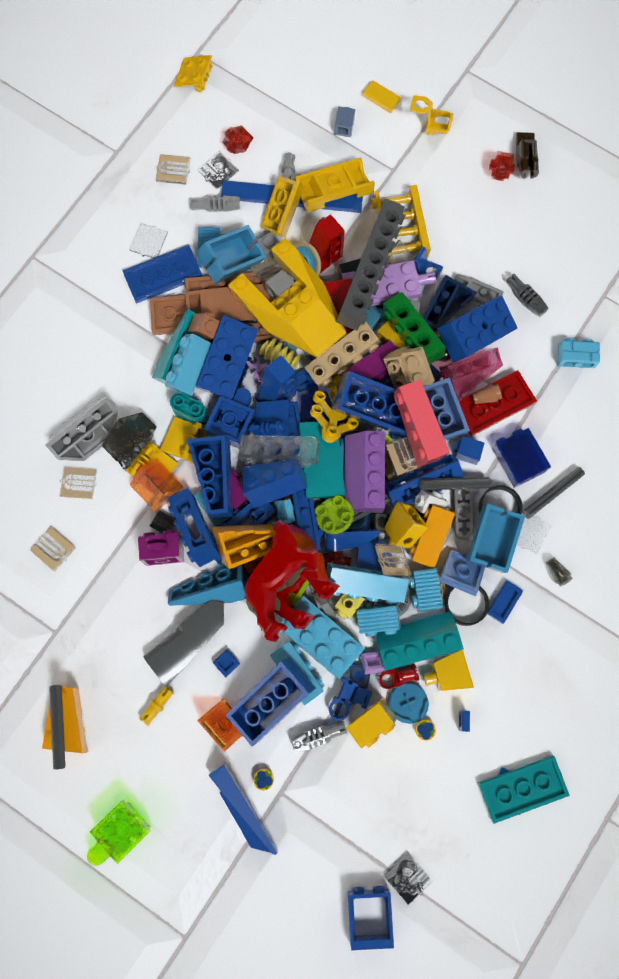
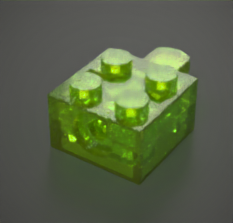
M127 799L120 801L90 831L96 842L87 852L89 863L99 866L109 857L117 864L120 863L153 828Z

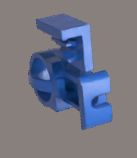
M342 677L341 681L343 683L337 697H333L329 705L330 716L338 721L344 720L349 714L351 702L353 705L358 703L361 705V708L367 709L373 694L372 690L358 687L356 681ZM338 703L335 713L333 714L332 707L334 704ZM344 704L346 706V713L338 716L341 706Z

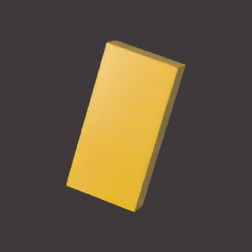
M374 80L363 92V97L389 113H392L401 102L400 96Z

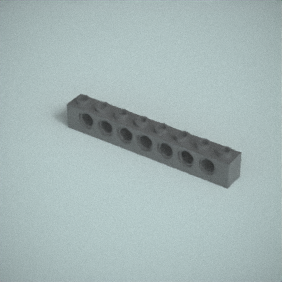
M387 198L384 199L337 318V323L356 331L360 324H365L368 314L365 313L366 309L370 310L374 301L371 296L376 295L379 284H376L377 280L381 281L385 272L382 267H386L390 258L387 254L392 252L395 242L392 240L393 238L397 239L401 229L398 228V224L402 225L406 216L403 214L405 206Z

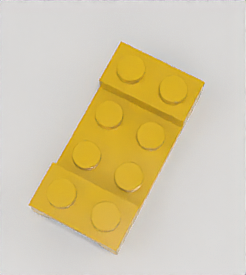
M361 157L295 176V181L305 186L301 200L308 213L324 208L325 203L353 194H356L357 198L374 193L375 182L374 180L369 182L364 172Z

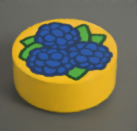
M421 720L415 726V733L421 740L428 741L435 736L436 727L430 720Z
M268 769L258 770L253 778L255 787L263 791L271 788L274 783L272 772Z

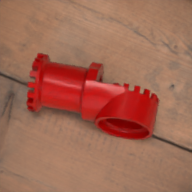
M413 663L410 667L395 668L381 673L378 683L383 689H392L403 686L404 683L409 681H419V673H416L418 670H416L417 667ZM386 674L393 678V683L390 686H385L382 683V677Z

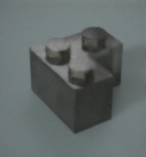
M143 412L119 418L101 446L116 462L123 459L127 460L133 455V450L137 445L142 442H149L154 437L153 433L157 426Z

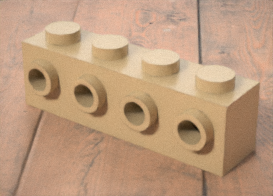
M365 322L364 325L361 324L357 331L353 330L319 358L305 366V369L319 387H326L333 382V377L337 374L341 376L346 372L349 365L352 363L356 364L362 360L365 353L375 351L379 347L380 340L367 322Z

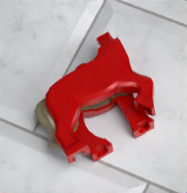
M281 520L277 521L272 528L276 534L273 537V545L270 551L264 555L262 561L249 577L245 587L248 609L256 615L257 625L264 632L266 640L273 642L280 638L277 634L281 630L285 632L288 628L285 624L276 621L274 612L281 618L289 621L295 629L304 630L315 617L309 612L295 609L289 597L290 593L296 591L308 580L319 598L329 600L340 587L327 578L324 556L317 552L316 545L308 533L297 528L295 525L285 524Z

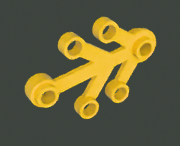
M340 384L334 385L330 391L333 403ZM316 391L313 400L318 405L312 406L310 414L316 418L323 428L321 433L324 441L333 443L340 438L341 433L349 430L354 431L359 425L357 419L349 418L350 416L332 410L325 401V393ZM323 411H324V413L326 414V416L329 418V423H328V422L326 421V419L322 416V412H323ZM349 418L346 424L337 426L338 421Z

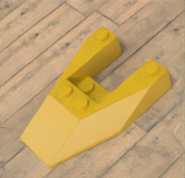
M285 237L271 251L275 261L294 278L295 284L271 303L243 273L228 284L232 295L268 333L319 358L346 335V331L342 324L336 322L339 315L323 281L301 253Z

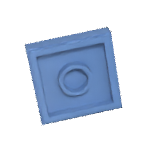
M450 549L439 581L476 597L486 566L465 561L467 555Z

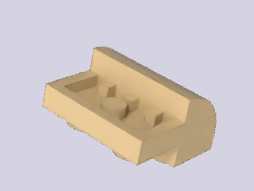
M410 346L402 347L389 353L383 359L396 390L400 386L421 380L423 386L432 385L435 381L423 347L411 349Z

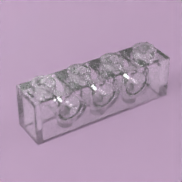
M241 435L238 458L243 460L246 465L296 459L300 466L310 467L311 464L318 465L320 441L314 436ZM281 448L280 454L276 455L277 451ZM300 449L299 453L294 456L295 451Z

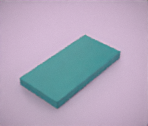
M318 422L299 423L302 466L307 478L305 497L306 499L344 497L345 488L339 439L333 443L324 441L321 433L323 428Z
M554 755L477 782L493 824L570 796Z

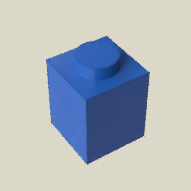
M463 436L460 442L456 441L453 452H456L455 457L458 460L477 465L485 443Z

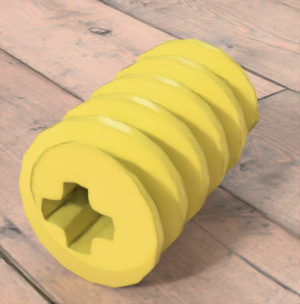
M273 338L271 341L267 340L262 345L259 355L264 356L265 360H270V363H272L281 355L296 370L300 354L293 357L295 351L292 350L287 353L289 347L286 346L282 349V342L276 345V338Z

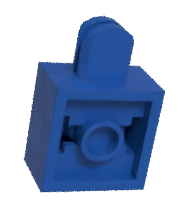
M245 388L237 389L232 400L223 396L219 397L204 428L207 436L225 435L230 441V446L242 449L249 434V425L254 423L256 416L255 410L249 408L252 401L249 390Z

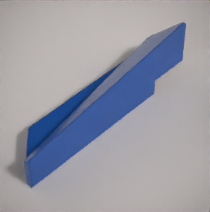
M225 763L208 774L220 789L219 793L250 847L276 855L278 850L227 764Z

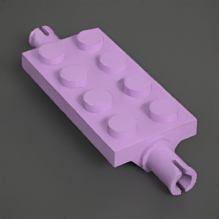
M414 260L386 265V267L383 266L382 269L385 270L381 281L377 280L376 283L379 284L376 295L371 296L374 299L372 306L381 305L401 292L408 299L421 297L422 291L420 286L436 284L435 272L419 275L416 271ZM356 271L342 273V280L353 279Z

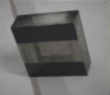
M159 510L149 527L163 534V531L171 530L176 519Z

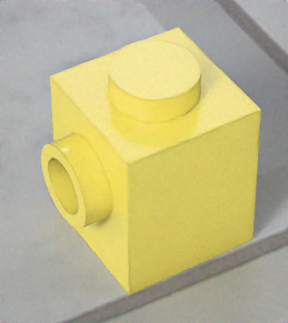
M343 594L334 606V609L337 610L335 613L343 620L346 618L350 620L365 599L361 596L359 599L348 597V594Z

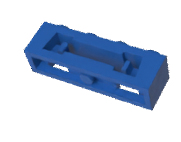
M449 454L436 462L422 466L385 483V493L389 497V504L394 509L397 501L409 505L415 503L416 496L421 491L419 488V481L421 479L464 478L459 460L452 454ZM404 481L406 482V483H403V484H401V485H399V486L394 487L395 485H397V484H399V483H401V482H404Z
M186 488L169 497L170 506H168L171 515L176 518L174 524L177 530L183 534L180 538L184 546H188L189 551L187 555L190 561L202 567L221 557L199 505L190 489ZM182 513L186 517L192 515L196 527L206 543L201 537L195 539L190 525Z
M248 501V505L245 508L236 510L232 519L229 521L225 520L219 526L241 525L249 518V514H252L256 522L253 520L248 525L267 524L277 513L270 503L254 508ZM211 533V535H212V537H213V540H214V542H215V544H216V540H215L214 534ZM221 557L215 559L218 564L222 562Z

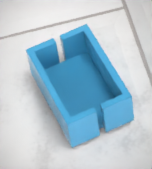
M249 224L205 242L197 251L204 266H209L207 271L215 284L258 266L266 258L259 242L249 251L247 250L256 240Z
M488 503L482 505L465 561L479 566H486V568L500 573H508L525 516L509 510L504 512L503 508Z

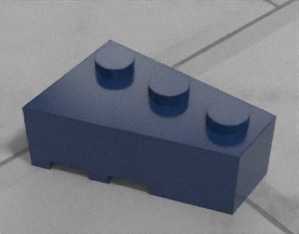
M445 275L439 282L422 317L433 331H437V328L446 324L478 292Z

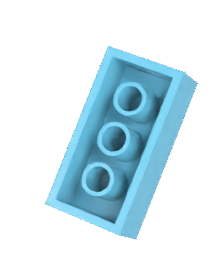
M303 596L294 608L309 612L315 617L304 630L295 629L289 621L283 619L281 623L285 624L288 628L285 632L281 631L339 680L365 648Z

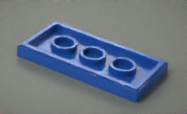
M190 245L122 270L136 304L185 285V278L203 277Z

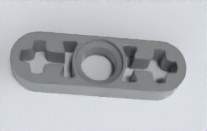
M455 489L453 492L455 512L454 533L458 539L466 540L473 534L472 489H464V492H467V494L464 496V502L459 504L458 502H461L462 496L458 492L461 489ZM460 507L467 508L468 516H460L458 509ZM458 520H469V522H465V529L469 531L465 535L459 532V529L462 528V522H458Z

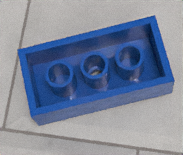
M500 295L437 328V331L454 363L483 349L518 329L503 296Z
M223 315L196 388L218 397L223 396L232 400L259 329ZM226 354L231 356L230 361L224 360Z
M351 371L343 374L331 408L332 410L394 434L407 436L399 407L394 399L396 389Z
M288 657L270 671L226 714V717L253 747L268 735L316 687Z

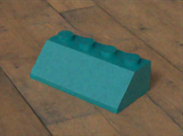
M451 611L402 624L400 630H397L395 634L386 635L385 631L377 632L376 635L385 671L464 649Z

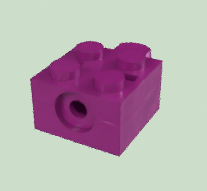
M174 530L163 531V534L155 535L154 532L143 533V536L138 537L139 561L145 566L185 562L181 536L175 533Z

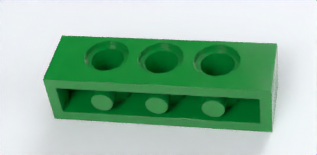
M403 292L383 303L382 314L384 318L392 323L394 331L397 335L402 336L406 346H410V348L423 347L429 365L445 356V345Z

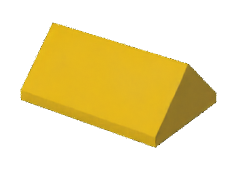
M279 175L260 228L285 238L305 186Z

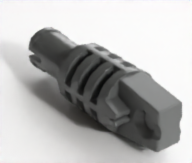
M515 273L512 274V277H509L506 282L516 291V296L539 317L544 315L549 308L541 296L529 284H524Z

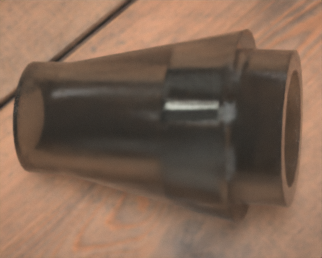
M556 557L545 563L555 584H558L559 587L573 580L572 573Z

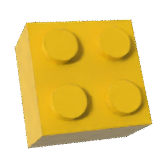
M382 698L351 721L346 729L361 749L364 746L369 748L378 741L377 739L380 738L379 735L381 733L385 736L394 729L397 717Z

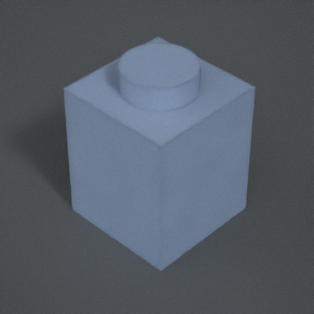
M338 106L334 135L351 138L356 109Z

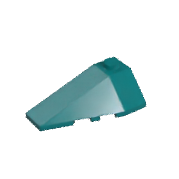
M189 309L186 310L158 360L152 379L163 384L166 383V376L171 371L173 358L180 348L181 338L185 334H193L188 329L194 314L197 313Z

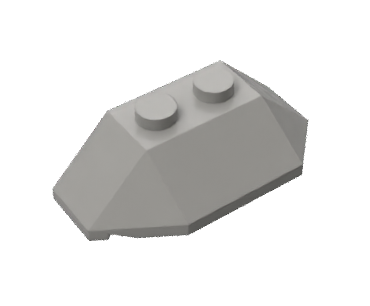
M104 397L87 406L58 429L45 446L57 460L85 461L114 438L118 411L107 397Z

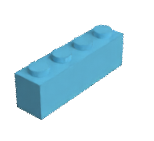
M332 563L327 565V578L340 586L333 595L340 596V593H343L355 599L363 596L375 602L378 599H382L389 604L404 603L409 583V579L405 576L384 575L382 571Z

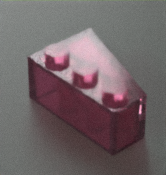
M497 347L488 348L457 362L442 365L439 369L443 380L450 378L460 402L470 391L476 389V386L483 380H486L501 368L503 363Z

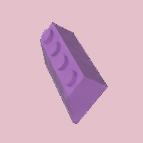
M363 431L345 436L344 499L348 500L352 505L354 512L383 513L385 509V431Z

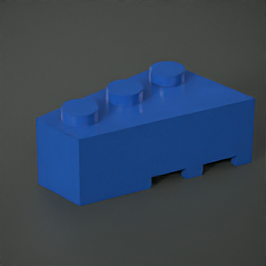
M280 355L264 371L261 379L264 382L263 386H259L258 390L260 393L255 396L257 402L291 400L296 395V371Z
M296 459L243 467V494L254 508L307 488L306 473Z

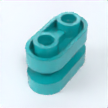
M176 393L171 397L170 406L177 417L193 424L196 422L202 425L206 423L208 414L203 403L183 393Z

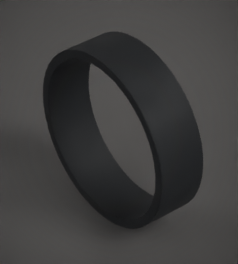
M496 485L489 488L481 496L478 503L480 515L484 496L493 490H504L515 498L518 505V514L522 513L523 508L519 494L514 489L505 485Z
M481 586L479 591L485 600V611L482 617L472 623H465L454 617L455 623L462 626H471L479 623L486 617L490 604L488 595ZM454 587L448 591L445 597L446 612L450 611L448 599L453 589H455Z

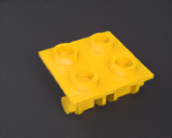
M212 55L185 57L174 87L195 86L197 92L201 93L204 91L205 82L208 81L213 67Z
M174 416L160 450L194 463L187 439L206 437L203 425L198 422L193 424Z
M148 442L126 469V472L156 494L179 463L161 451L155 444Z

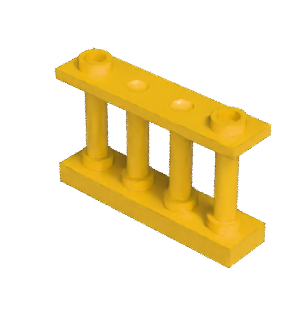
M410 185L409 193H406V195L387 199L399 204H410L411 209L403 212V214L406 215L404 219L413 220L414 225L410 228L400 229L397 237L414 234V236H417L418 241L414 244L393 247L392 252L387 254L390 256L387 264H390L392 254L411 251L420 252L422 247L426 248L427 258H429L431 248L417 185ZM378 190L375 191L374 198L371 199L372 209L376 210L377 216L384 199H380Z

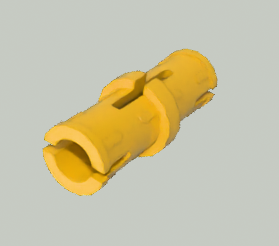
M164 685L154 700L151 699L150 705L139 717V720L144 721L143 723L149 726L156 715L164 710V705L174 695V692Z

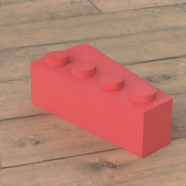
M421 380L400 386L394 392V399L399 407L417 468L440 460L449 454L450 451Z

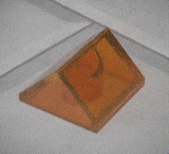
M158 459L140 468L130 483L133 490L155 513L168 502L169 497L175 495L184 487Z
M222 699L197 721L220 748L226 752L242 737V734L226 717V714L232 708Z

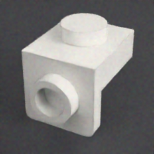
M421 490L416 496L414 507L421 513H425L429 504L446 509L449 501L443 497V493L437 490L432 492Z

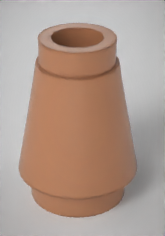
M491 384L472 394L475 404L498 402L499 399H502L498 384Z

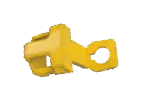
M413 96L410 110L420 114L428 112L425 134H448L454 113L434 109L433 102L425 96ZM417 101H423L425 105L428 106L424 108H417L415 103ZM437 116L449 118L447 125L436 123L435 119Z

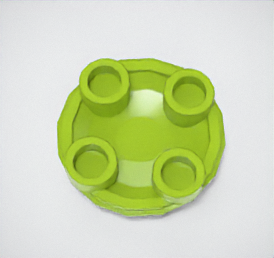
M342 496L326 499L315 510L318 526L328 534L342 533L353 522V507Z

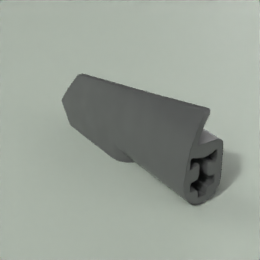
M210 600L175 629V632L143 656L147 664L165 686H168L224 625V602Z

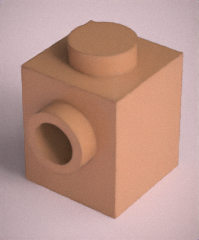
M209 312L194 314L188 331L203 339H214L220 321L214 319L215 315Z

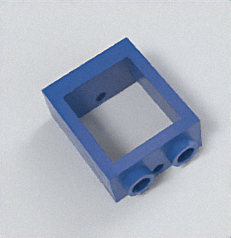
M381 885L373 886V890H364V887H352V891H347L351 951L394 948L390 890L385 889V886ZM384 897L386 934L355 936L353 899Z

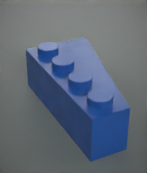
M225 435L187 439L208 514L214 519L233 517L230 441Z

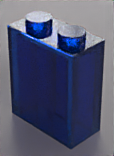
M520 428L514 431L509 438L505 436L495 441L496 444L492 448L514 488L546 473L551 468L550 463L529 428L525 430Z

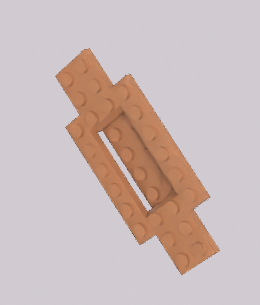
M279 270L260 271L257 274L255 272L243 273L270 303L273 301L265 291V280L272 278L280 272ZM240 274L217 284L213 282L211 276L185 278V295L150 298L152 334H173L187 309L197 314L209 312L215 315L214 319L220 321V323L223 315L237 321L255 320L232 295L228 286ZM259 323L247 324L259 329L254 343L271 341L273 338H276V341H281V339L268 333ZM204 339L210 343L214 341V339Z

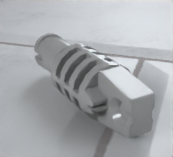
M210 195L202 199L191 198L190 207L191 210H207L209 212L239 210L240 197L223 195V197L221 195H218V197L213 195L211 197Z
M344 721L328 727L322 725L291 738L294 752L316 748L329 743L332 738L347 734Z

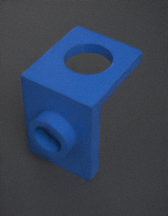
M422 247L414 259L416 271L419 275L426 274L428 268L434 267L437 270L434 275L437 280L443 270V266L428 261L427 250L425 247Z

